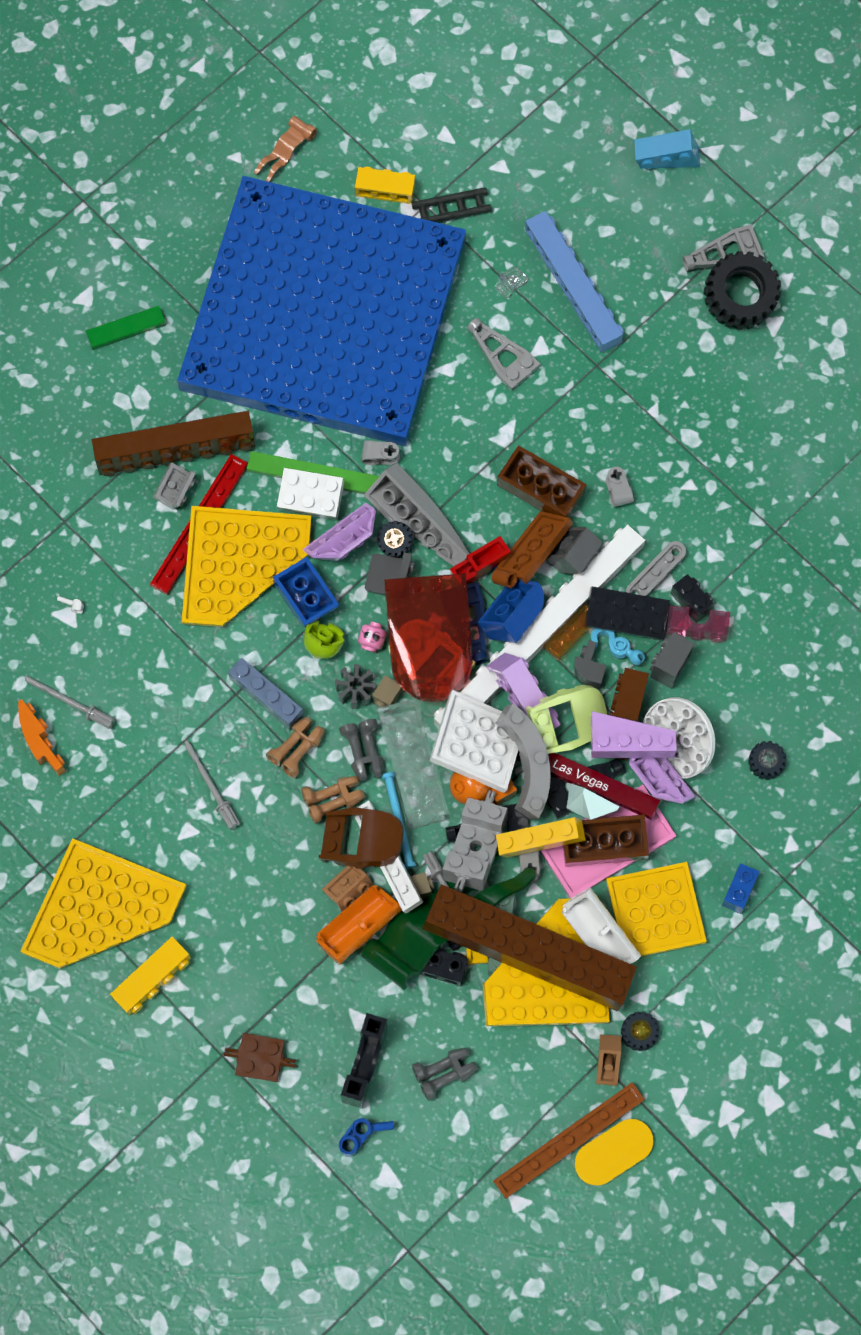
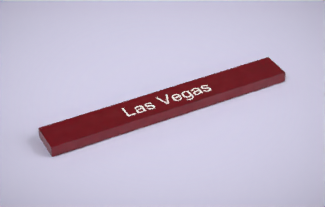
M518 750L516 759L519 760V761H521L520 755H519L520 752H519V750ZM548 754L550 775L570 784L583 787L639 815L645 814L646 818L652 820L660 805L659 799L559 754Z

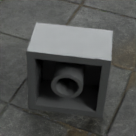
M570 527L546 560L560 573L580 574L587 569L591 558L598 554L599 547L603 542L587 527Z
M675 632L670 637L666 636L661 645L660 654L656 653L651 662L652 665L649 670L652 673L650 678L672 689L689 660L695 643Z

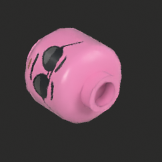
M371 621L370 625L365 624L362 626L358 637V643L362 649L376 653L377 650L383 648L387 632L381 629V624Z

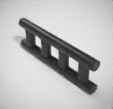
M486 187L411 202L413 210L419 209L420 219L433 222H442L492 211L491 204L484 205L482 196L487 195ZM475 197L477 207L466 209L463 199ZM456 201L458 210L447 212L445 203ZM437 205L439 214L428 216L426 207Z

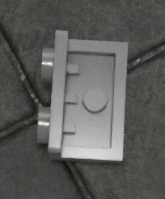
M171 462L152 498L171 509L182 506L187 497L185 496L187 489H190L195 482L193 478L195 472H188Z

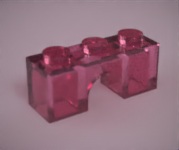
M669 606L666 635L671 636L675 632L680 636L690 637L692 640L697 641L702 639H710L715 643L726 641L730 612L710 610L708 620L703 624H697L690 619L689 607Z

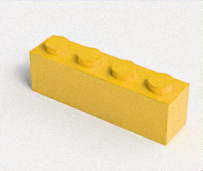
M576 817L496 835L499 855L506 858L586 841L582 820Z
M171 937L111 992L110 996L128 1016L132 1013L136 1014L142 1009L144 1001L147 999L151 1000L159 992L158 988L163 984H169L173 980V974L178 970L182 971L189 965V960L191 959L189 953Z

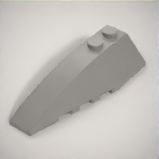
M398 463L387 468L364 494L389 522L398 521L406 524L412 530L413 536L420 540L423 546L426 548L430 547L436 551V555L452 566L467 559L466 556L469 552L449 521L424 490Z

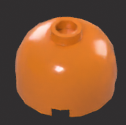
M456 772L450 778L449 787L452 796L464 805L467 798L485 801L488 789H491L489 786Z

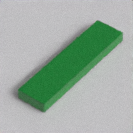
M156 306L88 329L86 334L92 350L164 326L166 322L160 306Z

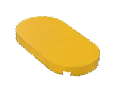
M636 1119L621 1121L578 1151L575 1158V1171L578 1177L584 1183L601 1186L610 1182L649 1155L653 1147L651 1130L645 1123Z

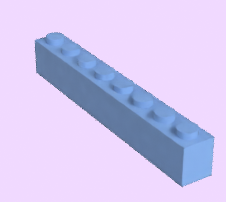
M544 211L525 221V231L602 353L622 343L623 329L620 324L615 323L612 311L605 307L602 295L595 291L592 279L590 277L587 278L582 263L577 262L575 259V253L565 243L566 240L561 231L558 232L553 217L548 216L547 212Z

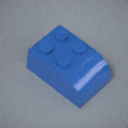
M308 557L273 577L274 586L304 628L339 607V603Z
M518 580L513 588L505 587L477 622L487 637L491 640L517 643L542 610L544 593L541 585L538 582L531 581L524 584L522 580Z

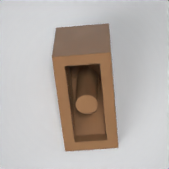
M600 1034L596 1084L617 1086L621 1057V1036Z

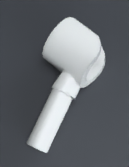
M58 596L57 601L71 605L72 612L83 613L84 605L80 600H69Z

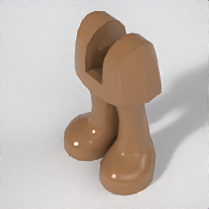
M305 717L294 724L291 736L281 746L270 749L266 753L267 759L272 764L278 767L281 765L283 771L294 779L300 772L298 763L311 747L319 745L325 729L317 726L307 737L305 733L313 722L309 717ZM299 740H301L302 743L299 745V747L284 761L288 752Z
M357 776L339 778L336 784L319 791H313L308 786L301 788L305 804L314 824L320 822L326 812L345 805L347 808H351L365 798L363 790L348 792L349 789L359 785ZM340 794L339 798L321 805H314L324 799Z

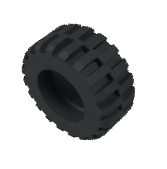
M737 251L735 255L729 253L724 259L721 258L717 261L706 278V286L703 292L706 295L704 299L705 304L710 306L708 311L711 315L715 314L717 316L715 320L719 323L721 321L726 322V327L731 328L732 325H735L736 329L742 330L745 326L747 329H750L755 324L760 325L770 316L777 306V301L781 295L779 290L781 281L777 280L779 274L777 270L773 271L771 269L773 265L770 261L766 263L763 261V256L759 254L758 257H755L754 252L750 251L747 254H743V251ZM735 275L750 278L758 287V301L749 306L733 302L725 290L727 279Z

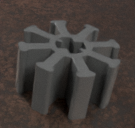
M354 664V676H351L347 672V668L344 667L340 672L341 678H344L345 681L335 680L336 691H343L338 693L339 701L344 704V701L352 697L350 701L351 709H358L357 698L360 697L365 702V706H368L371 703V696L367 693H374L376 690V682L368 683L373 681V673L368 669L360 677L361 665ZM354 684L359 685L356 690L353 689Z

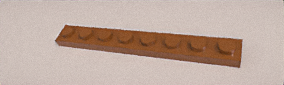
M630 1083L493 1180L494 1184L503 1197L507 1199L638 1106L645 1099L635 1085Z

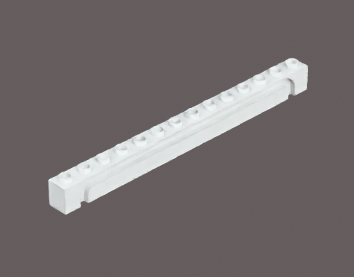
M629 525L624 529L619 528L613 535L614 539L610 543L608 541L605 542L600 548L601 552L591 558L587 569L580 574H574V579L569 584L567 582L564 583L556 597L551 596L545 603L546 607L538 614L522 638L517 643L505 642V648L500 653L498 651L491 656L490 661H494L503 653H508L524 658L529 663L588 604L590 587L604 588L628 561L644 547L645 539ZM483 665L476 672L477 676L473 680L469 679L462 686L463 690L460 693L487 705L503 688L497 684L496 680L499 678L495 672H489L486 666ZM442 707L434 714V725L438 729L445 710Z

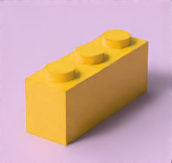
M358 167L355 183L356 197L411 204L415 188V175L409 172H392L388 169L377 170L371 167Z

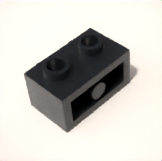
M687 574L672 586L670 594L695 623L712 611L714 605L712 597L707 592L704 593L699 582L694 577L691 578Z
M440 947L433 954L420 975L461 987L468 959L464 958V954L453 952V954L444 952L445 949Z

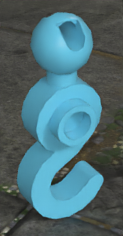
M599 629L592 631L591 641L597 642L596 647L598 646L597 638L600 635H606L609 638L610 652L615 658L620 659L627 656L633 665H641L644 662L645 654L638 649L631 650L630 643L626 638H615L614 632Z

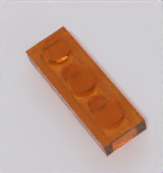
M585 604L543 646L557 661L590 629L584 627L587 612Z

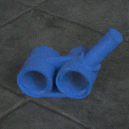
M364 1118L355 1120L339 1141L340 1153L345 1157L354 1156L373 1132L393 1130V1121L372 1123V1121L369 1122ZM364 1124L368 1127V1130L365 1134H358L356 1127ZM346 1141L354 1143L355 1147L352 1151L348 1152L342 1148Z

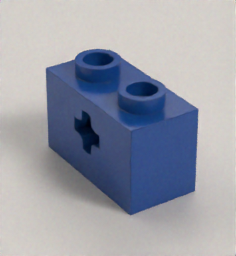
M740 863L722 906L741 914L759 871Z

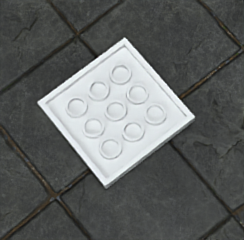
M452 690L447 700L429 761L505 793L519 749L508 734L495 724L502 711Z

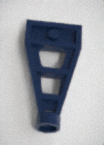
M478 582L439 592L444 612L469 651L472 660L476 662L475 665L488 662L485 632L477 623L484 614V601ZM473 606L475 609L474 620L462 622L456 611ZM477 626L479 639L470 641L465 633V629Z

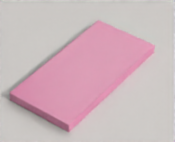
M644 785L636 788L637 790L650 795ZM619 806L617 811L594 819L639 814ZM657 808L652 820L645 817L649 853L676 838V834L659 808ZM563 846L540 850L570 899L638 861L565 867Z

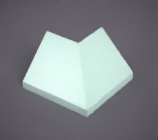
M571 784L569 787L567 809L591 820L617 811L619 806L583 787Z

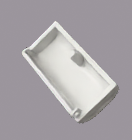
M591 887L578 893L562 905L564 907L562 914L585 945L629 964L640 958L641 954L604 907Z

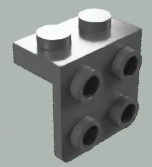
M404 552L402 559L377 553L373 554L365 583V590L403 599L405 591L408 592L410 587L409 573H413L415 562L412 561V554Z

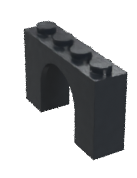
M366 1013L360 1032L361 1039L350 1075L347 1074L341 1092L342 1103L363 1108L388 1029L387 1019Z

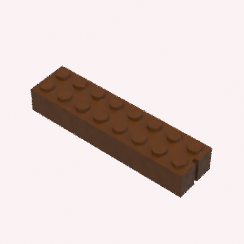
M249 410L91 439L99 475L112 476L122 471L129 473L139 468L150 469L155 465L161 464L166 466L171 462L177 461L189 462L193 458H210L215 454L227 455L237 450L248 451L255 447Z

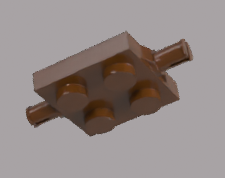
M243 1033L238 1050L225 1047L226 1052H224V1056L236 1058V1076L277 1083L282 1066L291 1068L296 1066L295 1064H290L296 1063V1059L284 1058L285 1040Z

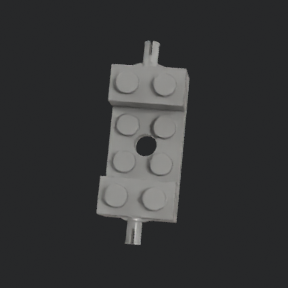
M488 790L485 801L467 798L461 815V827L452 852H448L442 869L443 880L456 883L454 887L456 891L459 889V892H462L464 886L481 891L484 890L498 849L496 835L504 832L508 820L507 808L493 803L496 795L494 791L491 794V790ZM478 844L481 846V849L479 851H472L470 846Z

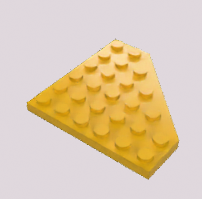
M191 506L182 624L223 627L274 585L273 577L308 557L303 548L309 545L311 515Z
M72 838L20 952L58 969L71 965L169 925L187 885Z
M570 899L556 900L536 923L539 926L585 945L562 914V909L564 908L562 905ZM501 963L483 983L486 1026L607 1024L610 1022L608 1007L504 963Z

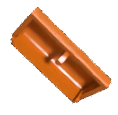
M372 885L317 933L316 942L338 965H341L351 954L399 914L402 909L399 903L377 885Z

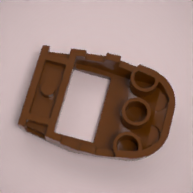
M355 807L325 813L327 818L321 855H319V859L323 863H327L328 860L335 862L339 866H352L356 869H364L367 866L382 867L389 865L399 856L402 848L404 828L398 817L384 811ZM350 816H362L357 855H343Z

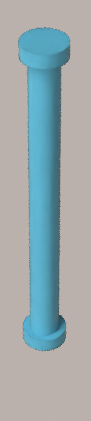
M388 772L382 775V779L386 783L393 815L398 817L403 824L404 835L401 849L405 861L404 866L406 870L416 867V862H413L393 781L395 776L393 772Z

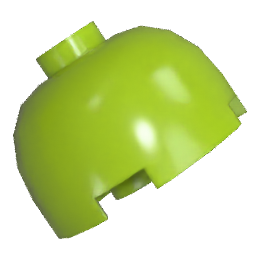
M315 621L306 626L303 643L305 649L313 657L328 659L334 657L341 650L344 643V633L332 623H329L327 626L319 624V621Z

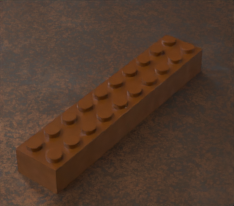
M442 884L437 891L422 928L615 1011H618L624 1004L637 968L632 964Z

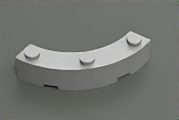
M514 704L505 706L495 724L508 734L520 752L519 755L524 771V785H522L521 795L514 809L530 820L538 819L546 804L550 788L549 757L544 741L536 726L521 709Z

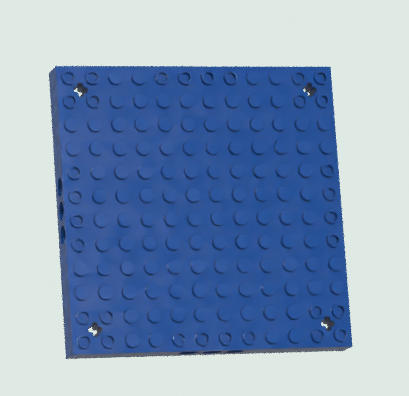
M242 176L177 380L179 390L385 442H393L406 447L465 244L466 229Z

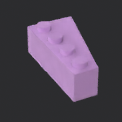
M503 653L486 666L489 672H495L499 678L496 680L499 687H502L510 694L508 696L510 703L516 705L526 715L527 706L534 707L540 704L541 699L546 697V694L540 691L537 686L539 682L536 677L530 674L528 670L529 665L524 658ZM549 707L552 724L555 729L560 725L557 720L558 714L552 707Z
M591 712V758L675 757L676 731Z

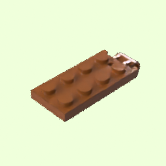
M540 511L510 549L511 553L493 571L492 582L508 588H513L519 579L524 584H527L572 526L573 522L571 519Z

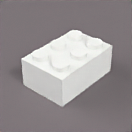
M284 468L277 508L280 511L338 520L345 481L341 477Z

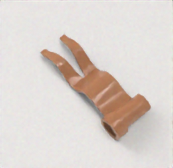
M293 116L288 123L290 126L289 130L279 138L272 153L260 161L254 173L257 175L268 162L280 158L273 164L266 179L267 182H270L276 171L288 163L295 148L305 139L311 141L317 133L316 127L311 124L308 125L298 117Z

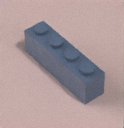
M243 658L228 672L229 678L233 683L289 730L303 717V709Z

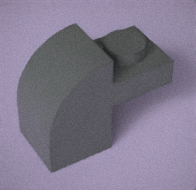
M589 640L587 646L583 645L580 657L575 656L574 674L582 684L590 685L600 690L607 665L592 661L597 642Z

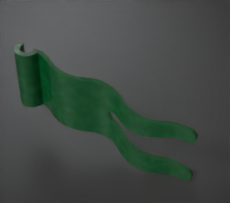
M497 849V852H496V855H495L493 864H494V863L498 860V858L500 857L498 849ZM526 868L514 878L494 884L473 898L495 907L508 896L527 887L535 878V871L532 868ZM446 881L449 888L454 889L456 883ZM437 891L422 900L423 903L410 912L404 913L401 911L397 914L378 940H370L362 949V958L402 990L407 988V980L411 976L416 978L426 967L433 954L449 941L422 929Z

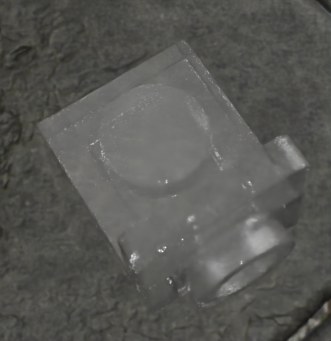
M515 266L500 275L495 288L506 299H509L516 289L527 284L529 278Z

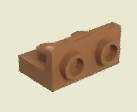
M347 866L322 891L343 911L368 890L373 883L361 869Z

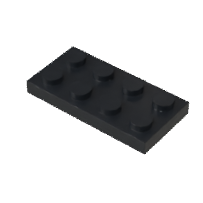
M592 586L589 592L584 627L663 641L665 639L670 600Z

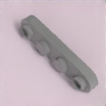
M678 541L669 543L627 586L626 592H637L639 595L648 596L684 559L686 553L685 546ZM677 551L679 554L674 556L672 552Z

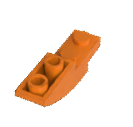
M21 699L18 701L20 724L33 756L39 765L47 761L57 775L60 776L65 772L62 766L65 762L59 754L54 755L51 751L53 747L46 739L48 736L45 730L48 728L42 718L37 719L34 716L36 711L29 702L25 704Z

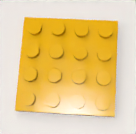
M687 862L606 878L615 921L641 954L640 957L701 945L707 942Z

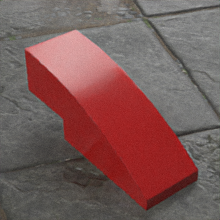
M499 536L466 556L467 559L450 568V574L459 587L474 583L503 561L511 551L502 537Z

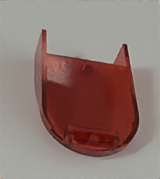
M466 573L384 579L391 670L396 683L400 688L409 693L411 697L421 701L437 702L448 699L452 690L459 692L467 684L472 671V643Z

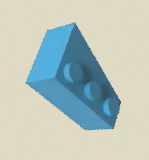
M691 129L634 140L636 162L640 169L700 167L699 146Z

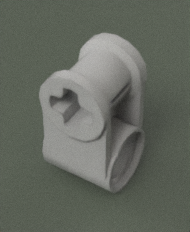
M372 440L363 442L361 461L363 464L392 466L399 462L400 453L397 444Z
M612 467L608 471L605 480L612 506L618 507L633 503V493L624 470L620 467Z
M539 851L518 855L521 872L526 868H532L535 871L536 876L530 884L538 881L540 876Z

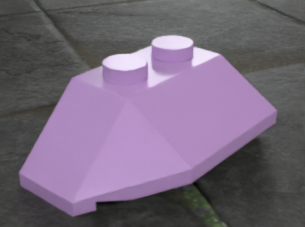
M367 503L363 504L303 548V551L310 557L339 561L346 558L352 550L362 546L371 537L376 514L375 508Z
M630 758L629 765L654 798L683 804L695 797L667 758Z

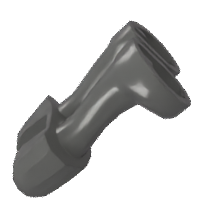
M368 719L359 723L367 757H363L357 724H346L339 728L341 736L345 737L351 746L354 758L351 767L360 782L367 780L365 763L371 762V769L375 778L382 777L383 758L377 755L373 740V732L377 728L376 719Z
M468 1048L448 1051L446 1058L428 1066H423L419 1062L411 1065L418 1083H421V1090L428 1101L435 1098L436 1091L458 1079L460 1082H463L478 1070L475 1062L462 1067L459 1063L471 1055ZM452 1068V1071L434 1080L423 1082L445 1069Z

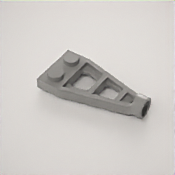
M752 224L733 229L691 254L683 256L682 262L685 270L713 268L718 260H707L705 253L717 249L720 259H724L726 255L723 247L732 241L737 243L739 251H743V254H747L750 251L754 252L755 257H758L759 254L764 257Z
M475 318L467 326V329L473 334L497 377L511 391L540 367V363L526 349L489 328L479 318ZM490 337L501 344L494 352L490 351L485 344V341ZM504 350L510 351L517 357L508 367H503L498 360V355Z

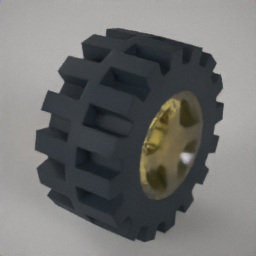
M643 1011L630 1014L624 1020L621 1027L623 1042L634 1051L648 1050L653 1047L660 1033L657 1020L651 1014H646Z

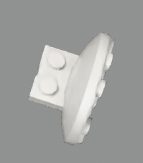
M680 697L663 699L655 703L648 710L643 720L644 724L676 731V754L674 758H667V760L682 779L690 778L704 771L710 764L715 751L714 730L704 711L695 703Z

